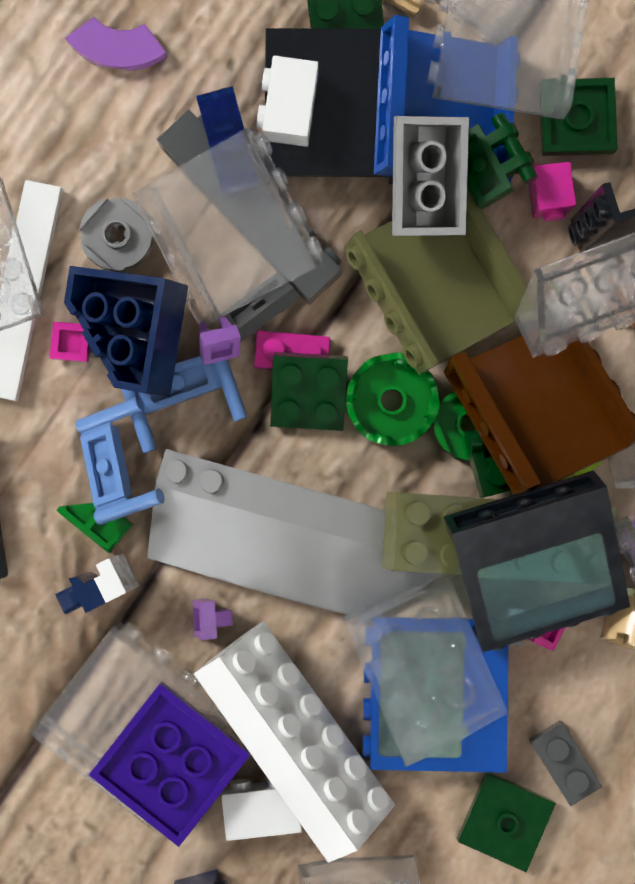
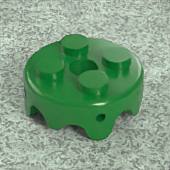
M398 352L375 356L364 362L352 376L346 394L347 414L352 425L367 440L382 446H401L417 440L434 422L440 406L436 381L431 372L428 370L419 375L416 369L408 364L404 354ZM393 390L401 395L402 405L398 410L388 411L382 406L381 397L386 391Z

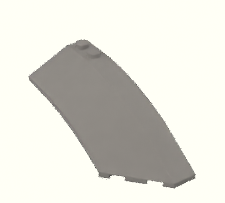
M165 449L155 484V490L160 489L164 494L165 500L164 503L153 506L147 553V558L271 595L362 619L442 575L437 573L392 571L382 568L386 510Z

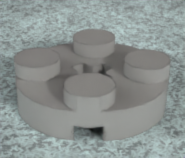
M130 199L100 200L86 211L81 220L82 249L94 264L104 270L125 273L143 263L152 250L155 232L151 220L145 210ZM122 226L126 228L124 231L125 240L123 242L117 241L114 244L109 242L112 237L109 230L112 227L117 230Z

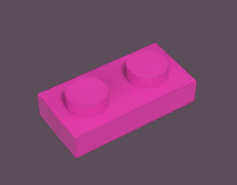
M257 331L254 368L273 370L274 352L329 355L330 337Z

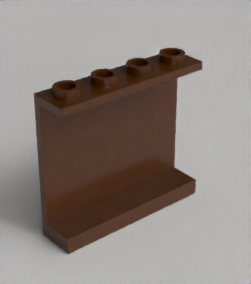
M567 307L558 312L552 323L472 358H468L465 351L452 356L444 370L446 378L513 495L560 481L630 448L635 443V414L625 404L621 397L619 386L606 373L602 366L600 355L595 349L591 348L583 335L581 324L576 318L572 317Z

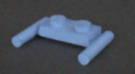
M197 356L177 363L175 365L170 397L121 389L125 401L139 396L144 402V410L130 415L143 454L157 449L146 417L147 413H153L222 388L234 422L248 417L228 359L203 365L201 356Z
M139 396L78 419L75 423L78 432L81 434L80 439L93 504L96 508L94 519L99 525L162 504L165 500L164 494L160 489L133 497L119 428L113 426L112 423L144 410V402Z

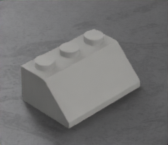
M394 116L392 236L466 235L469 117Z

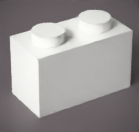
M273 55L271 68H264L262 91L268 92L266 105H259L257 114V128H262L264 141L308 147L318 81L317 61Z
M249 778L230 781V786L224 788L221 797L226 841L302 833V825L268 778L267 782L252 783V779Z

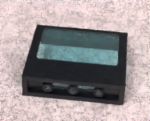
M594 470L443 516L447 532L455 546L475 625L472 626V630L482 652L499 650L515 642L528 638H538L545 633L564 627H574L583 621L600 616H609L619 610L630 607L608 489Z

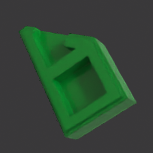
M93 503L59 506L56 510L107 553H111L134 525L125 517L102 525L97 524L94 519L96 508Z

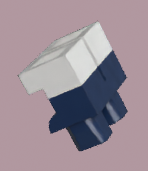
M124 553L96 564L100 576L93 572H86L69 578L72 586L55 594L65 615L80 607H83L85 613L140 586Z

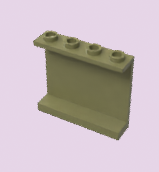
M468 185L466 235L392 236V221L366 234H363L362 230L356 232L344 246L350 265L354 269H358L365 281L368 296L379 305L384 314V321L388 330L397 336L404 348L403 354L406 361L411 367L416 369L419 375L516 322L539 307L484 212L478 206Z

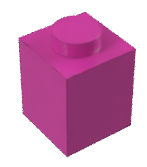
M571 162L533 166L538 176L535 181L529 183L533 218L544 217L545 222L565 219L566 214H569L576 206Z

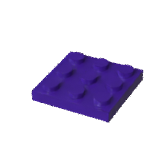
M161 681L88 776L179 847L251 754L246 747Z

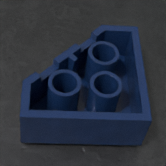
M70 266L64 304L70 314L78 319L84 330L82 334L94 355L100 357L109 372L107 377L113 387L170 397L189 285L165 278Z

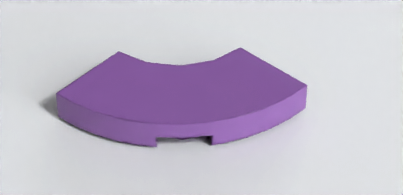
M93 17L65 38L68 44L80 56L103 68L105 66L125 69L126 71L139 70L157 64L168 57L166 51L145 24L133 30H115L104 26L98 19Z

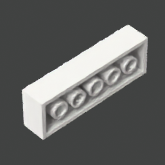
M263 621L234 640L197 670L194 675L329 863L358 851L394 808L395 803Z

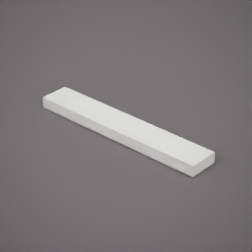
M25 180L0 294V398L17 402L21 391L63 189L59 186Z

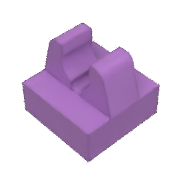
M226 317L219 318V329L210 331L205 321L199 324V353L203 365L239 357L241 337L237 326L231 325Z
M210 599L192 600L194 637L201 640L217 639L216 627L233 625L232 610L227 608L215 609V601Z

